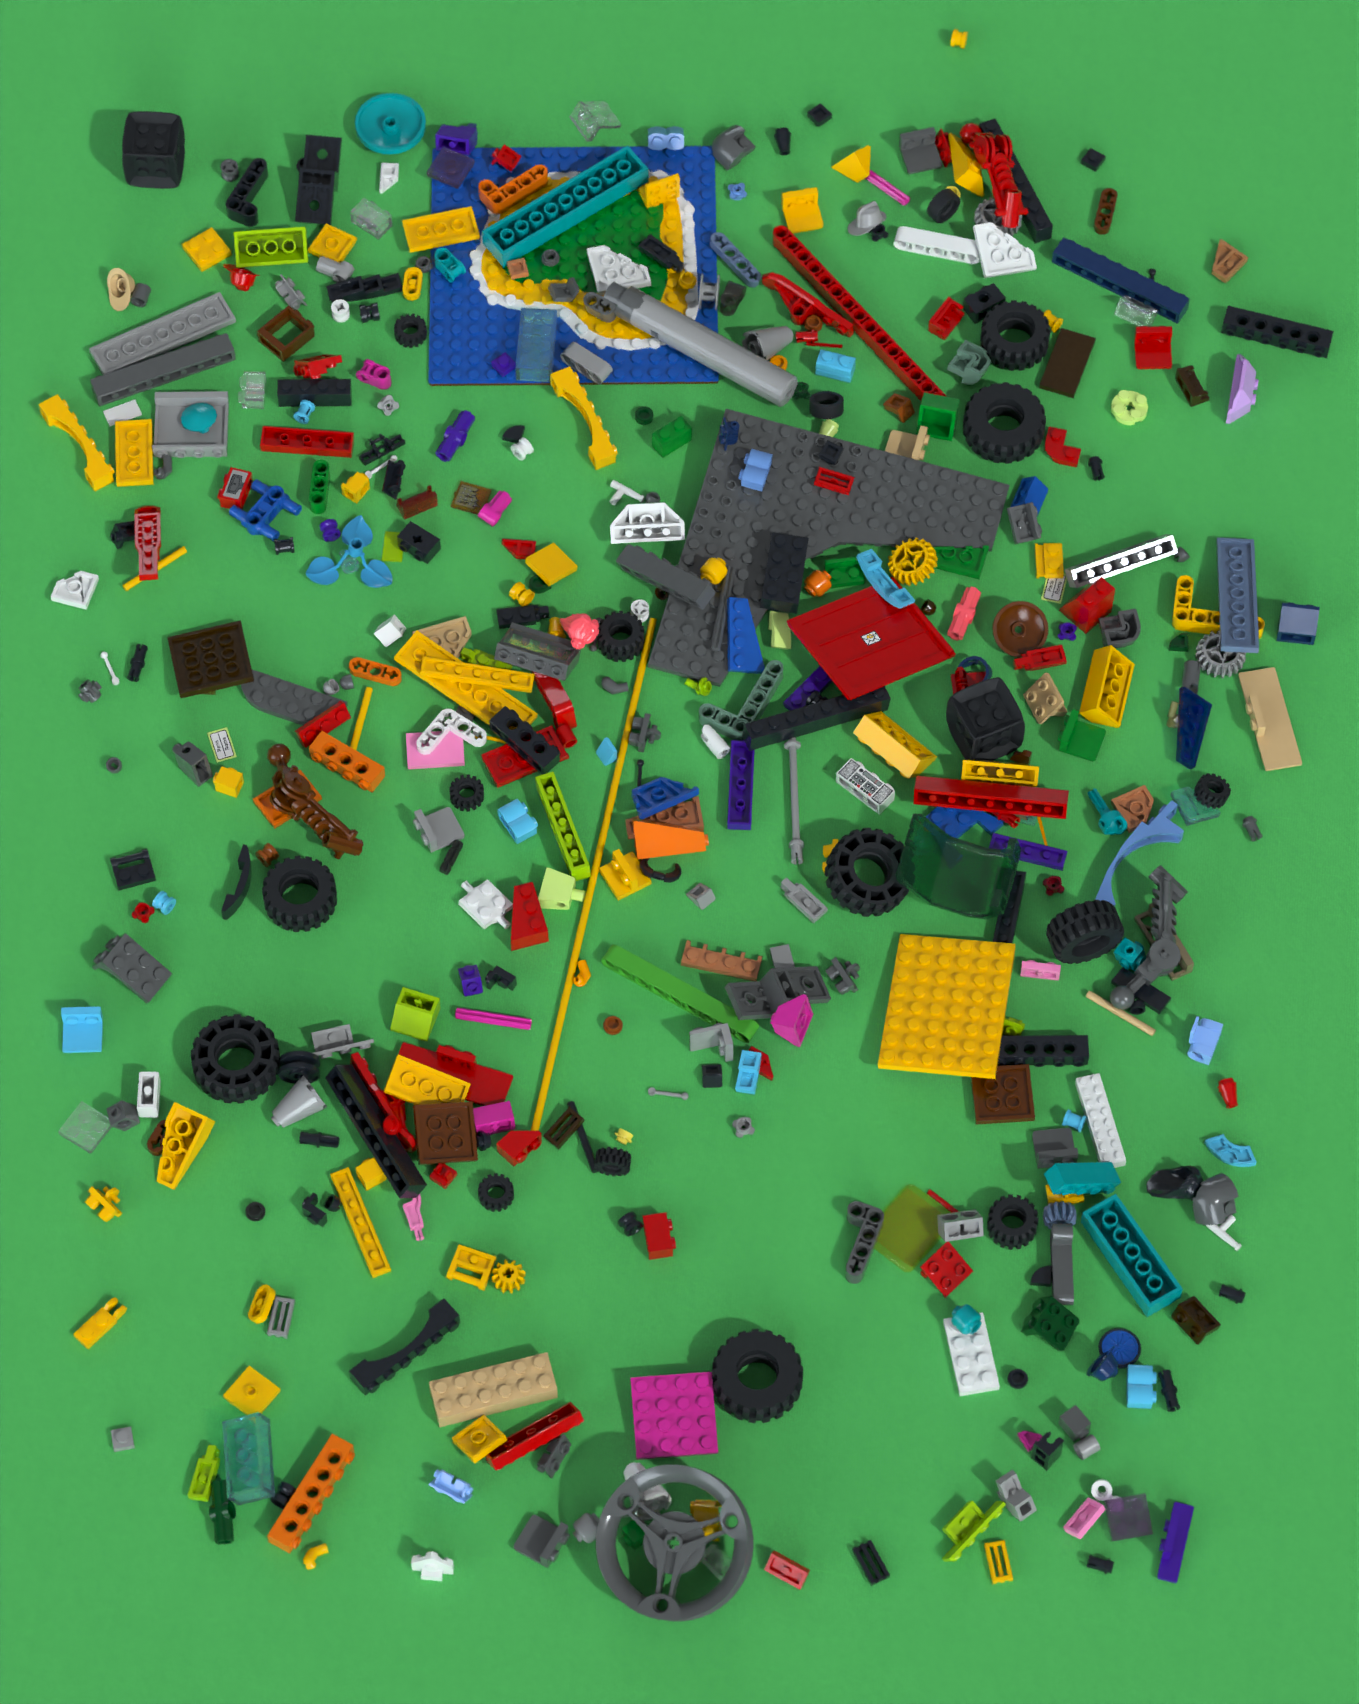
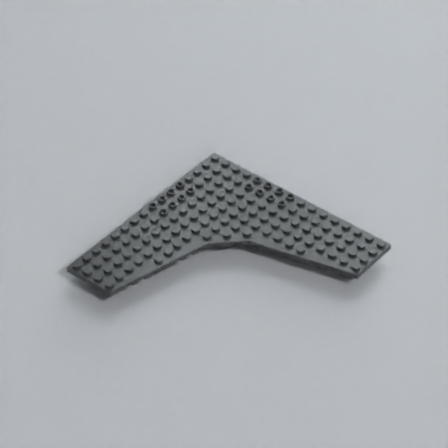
M726 409L723 416L726 422L736 421L740 425L738 440L736 444L727 445V450L725 451L723 444L719 442L718 433L678 565L687 573L690 571L695 573L700 579V568L711 557L723 559L726 562V567H734L735 575L730 597L748 599L756 630L768 610L760 608L772 532L809 538L806 560L822 554L823 551L831 547L846 545V543L855 544V546L870 544L882 547V545L896 547V545H902V541L906 543L909 538L914 541L916 537L919 540L924 539L926 542H929L932 547L953 546L954 548H965L966 546H973V548H983V546L989 545V551L991 552L1010 485ZM827 440L844 448L835 466L818 458ZM751 449L773 454L763 491L741 486V480H739L741 469L746 467V464H744L746 453L750 454ZM819 467L855 477L849 496L815 486L814 481ZM821 474L822 476H825V477L834 478V477H831V476H827V475ZM838 479L839 481H842V482H845V483H849V482H847V481ZM723 580L719 584L711 586L716 593L704 610L669 594L649 659V668L696 681L706 677L712 685L718 687L722 685L729 673L727 617L720 651H712L710 646Z

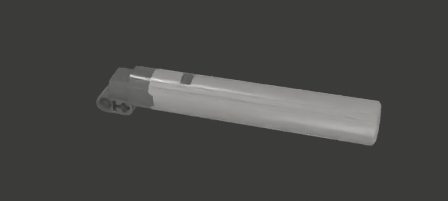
M612 282L603 297L595 292H589L583 298L586 311L589 314L607 323L614 321L617 316L779 407L787 404L795 392L798 380L793 374L633 286L627 289L616 282ZM592 301L596 302L593 305H589V303Z

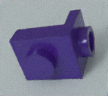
M467 965L463 968H458L464 996L483 993L481 976L477 965Z

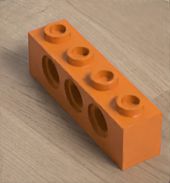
M321 731L309 746L310 757L313 761L326 765L330 771L338 772L344 779L355 782L363 790L373 793L385 777L384 766L324 731Z

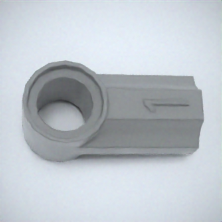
M324 256L319 258L316 266V271L332 277L336 283L350 279L355 270L346 261L339 263Z

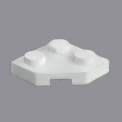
M79 571L73 577L57 581L51 595V601L87 610L99 581V576Z

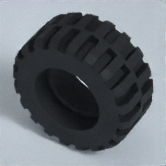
M1011 300L1010 303L1006 301L1002 302L1000 306L995 305L992 307V311L990 310L986 313L982 322L980 341L981 347L987 351L986 354L992 364H998V367L1002 369L1009 368V371H1014V369L1021 371L1025 370L1026 367L1028 369L1032 368L1035 363L1038 364L1042 361L1049 347L1050 325L1047 317L1044 316L1040 309L1037 310L1036 306L1033 304L1028 305L1025 301L1020 303L1017 300ZM1007 329H1020L1029 334L1031 338L1024 342L1014 343L1001 337L1000 333Z
M295 856V859L288 857L284 859L283 863H276L274 865L275 869L271 868L267 872L262 888L264 906L269 918L273 919L277 926L282 925V928L287 931L293 929V932H299L300 930L307 932L312 927H315V929L319 928L321 922L326 923L329 920V915H333L337 905L336 883L333 874L330 873V869L326 865L322 866L321 861L317 859L312 861V857L305 856V858ZM295 884H308L318 891L311 901L304 904H292L282 898L286 889Z
M1094 900L1075 904L1073 907L1065 909L1062 913H1058L1048 924L1046 935L1056 959L1062 963L1079 964L1084 961H1091L1094 958L1097 959L1117 947V944L1122 941L1124 936V927L1113 904L1106 900Z

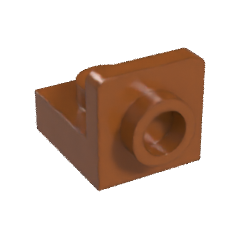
M896 393L883 403L885 410L897 414L902 423L915 413L911 400Z

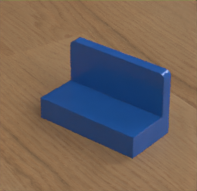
M1036 476L1024 478L1021 480L1010 507L1033 502L1039 514L1048 488Z

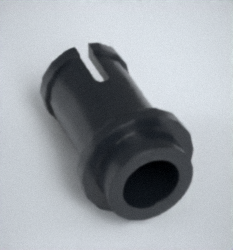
M1099 456L1091 457L1088 462L1094 481H1097V477L1098 481L1105 478L1101 465L1103 461Z
M1222 1284L1219 1296L1236 1302L1235 1304H1242L1246 1292L1242 1291L1243 1289L1238 1290Z
M1090 1555L1087 1568L1103 1571L1106 1575L1107 1573L1111 1574L1114 1561H1110L1111 1558L1106 1560Z

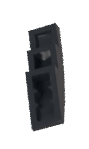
M399 273L382 278L380 274L365 279L358 276L326 286L331 303L339 299L346 302L366 300L403 291Z

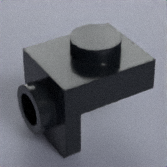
M313 1193L310 1197H306L302 1203L303 1215L307 1217L310 1223L324 1227L327 1223V1215L316 1207L318 1196Z

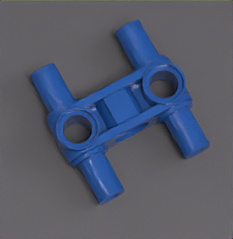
M256 479L252 483L251 489L261 494L262 497L249 512L233 505L229 510V515L241 521L242 526L247 528L249 534H262L275 542L274 539L279 538L280 532L269 526L271 521L282 509H286L297 516L301 512L302 506L292 501L289 495L284 493L282 487L267 486Z

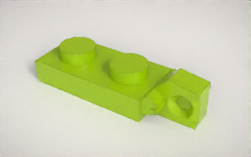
M463 647L460 653L461 659L467 661V663L511 670L513 667L511 664L495 660V656L481 650L474 649L472 651Z
M208 1445L206 1455H202L198 1459L188 1492L189 1499L209 1502L212 1492L211 1483L215 1481L220 1466V1449L217 1446Z

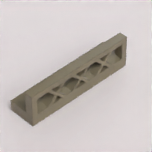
M1152 903L1149 904L1148 911L1134 918L1150 946L1155 942L1151 937V927L1144 925L1141 920L1149 916L1150 918L1154 917L1152 908L1155 907ZM1177 934L1174 937L1176 945L1180 949L1181 959L1178 965H1180L1182 970L1175 974L1173 971L1168 974L1172 981L1191 973L1194 966L1193 960Z

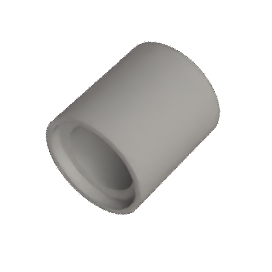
M1092 1434L1073 1444V1448L1081 1460L1100 1451V1445Z

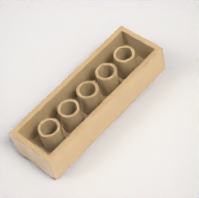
M547 1352L429 1382L430 1394L439 1428L480 1418L482 1415L488 1416L558 1398L557 1386Z

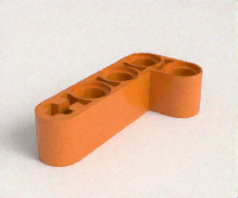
M536 165L500 188L491 180H482L478 185L479 199L493 214H502L544 188L548 184V169L544 165Z

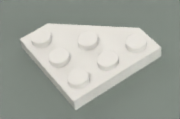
M991 222L973 226L984 278L1037 269L1033 251L1018 243V240L1008 233L1005 234L999 230L995 224Z
M605 245L587 248L590 267L599 295H604L612 282H616L627 289L631 286L635 288L651 286L646 266L638 265L632 262V259L620 253L616 254L610 251V248Z

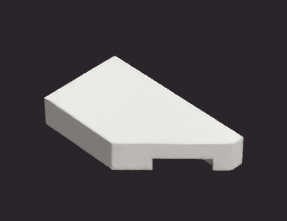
M381 163L380 193L385 192L398 182L399 163Z

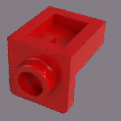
M504 144L500 149L496 148L492 153L493 159L491 164L494 165L498 162L512 172L522 156Z

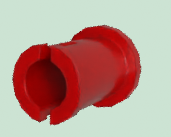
M814 329L812 331H796V343H815L818 341V331H814Z

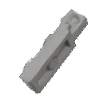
M787 877L781 882L780 887L785 891V897L812 923H815L827 913V907L801 883L793 884Z

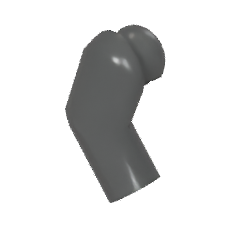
M604 677L601 681L602 687L610 694L629 691L627 682L617 684L610 677Z

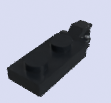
M651 234L638 245L640 251L667 269L672 268L677 273L684 269V263L680 261L677 252Z
M528 605L497 609L499 629L510 628L512 622L523 626L536 625V622H539L540 619L549 618L548 606Z

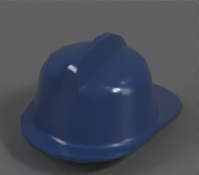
M1115 1346L1101 1354L1090 1365L1086 1373L1087 1376L1092 1375L1100 1381H1105L1118 1374L1117 1368L1119 1364L1112 1354Z

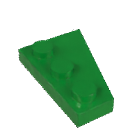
M989 545L983 546V548H973V546H966L965 548H954L953 546L932 547L935 549L938 557L936 569L980 579L989 551Z

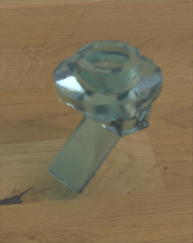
M345 549L339 552L341 558L345 554ZM347 555L341 563L342 571L346 574L355 573L359 568V561Z

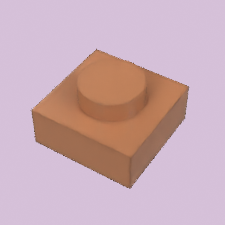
M524 258L507 261L511 280L529 276Z

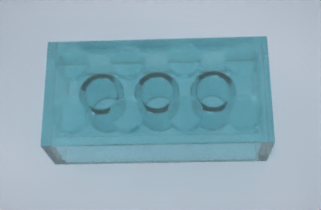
M521 308L516 358V380L550 382V374L554 370L558 325L557 310Z
M260 1412L222 1421L227 1499L239 1506L274 1497L275 1485L270 1419Z

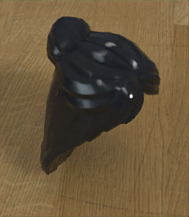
M1191 1165L1180 1166L1173 1169H1162L1154 1173L1147 1182L1146 1189L1153 1197L1191 1199L1193 1201V1197H1196L1201 1187L1200 1183L1204 1180L1196 1167Z

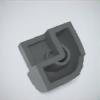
M739 125L730 126L721 132L712 143L713 156L727 171L739 164L741 159L754 151L756 147L744 135L745 129Z
M1136 609L1118 611L1117 616L1099 618L1104 647L1112 645L1115 649L1132 645L1140 634L1141 625Z
M1223 1173L1212 1176L1200 1183L1201 1187L1196 1197H1193L1195 1223L1217 1225L1226 1222V1217L1236 1213L1234 1199L1239 1196L1234 1183Z

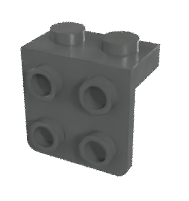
M1070 1128L1038 1130L1032 1133L1037 1169L1051 1168L1055 1163H1077L1078 1149L1074 1148L1072 1130Z
M532 1515L516 1540L514 1550L548 1568L552 1562L556 1561L559 1549L567 1543L570 1537L568 1525L561 1522L557 1527L537 1515Z

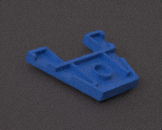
M937 807L923 818V823L933 842L936 843L939 853L944 858L949 870L962 861L963 858L951 846L953 842L976 823L989 835H993L1004 823L1002 820H998L984 811Z

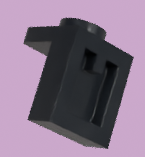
M134 521L114 525L110 538L117 549H121L124 542L135 540Z
M497 965L493 971L490 970L485 978L486 987L491 990L496 982L502 988H508L512 991L517 985L516 976Z

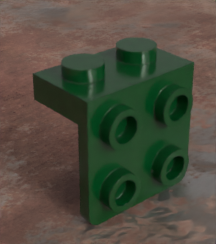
M1052 1296L1039 1298L1034 1302L1030 1315L1025 1318L1021 1332L1026 1336L1038 1334L1056 1350L1063 1351L1079 1324V1318Z

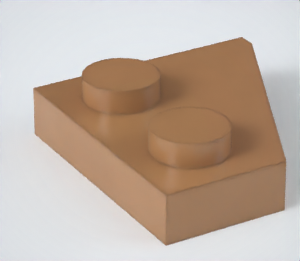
M1220 239L1212 275L1226 284L1248 262V257Z

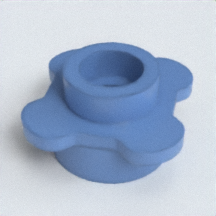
M730 184L728 186L730 198L737 201L747 196V192L744 189L745 184Z

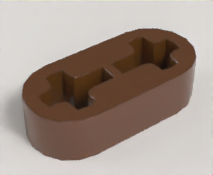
M166 1120L158 1123L147 1142L148 1151L154 1156L162 1155V1141L165 1138L162 1128L166 1129ZM159 1142L160 1147L153 1149V1144L156 1145Z

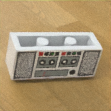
M851 758L836 773V783L879 815L894 801L895 791L893 787L888 783L882 782L875 773L869 772L859 761L856 762Z

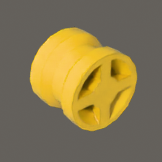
M954 29L950 46H960V48L965 49L968 32H959L957 29Z

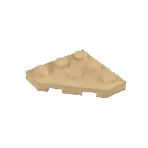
M466 616L417 630L457 658L472 635Z

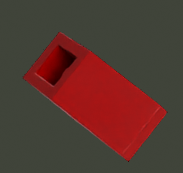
M510 1131L496 1143L497 1152L514 1167L517 1163H522L527 1158V1154L532 1150L535 1151L540 1147L542 1135L540 1131Z

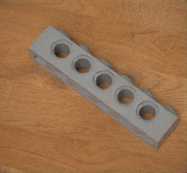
M1164 534L1064 570L1069 587L1079 588L1101 577L1107 578L1176 554L1178 550L1173 535Z

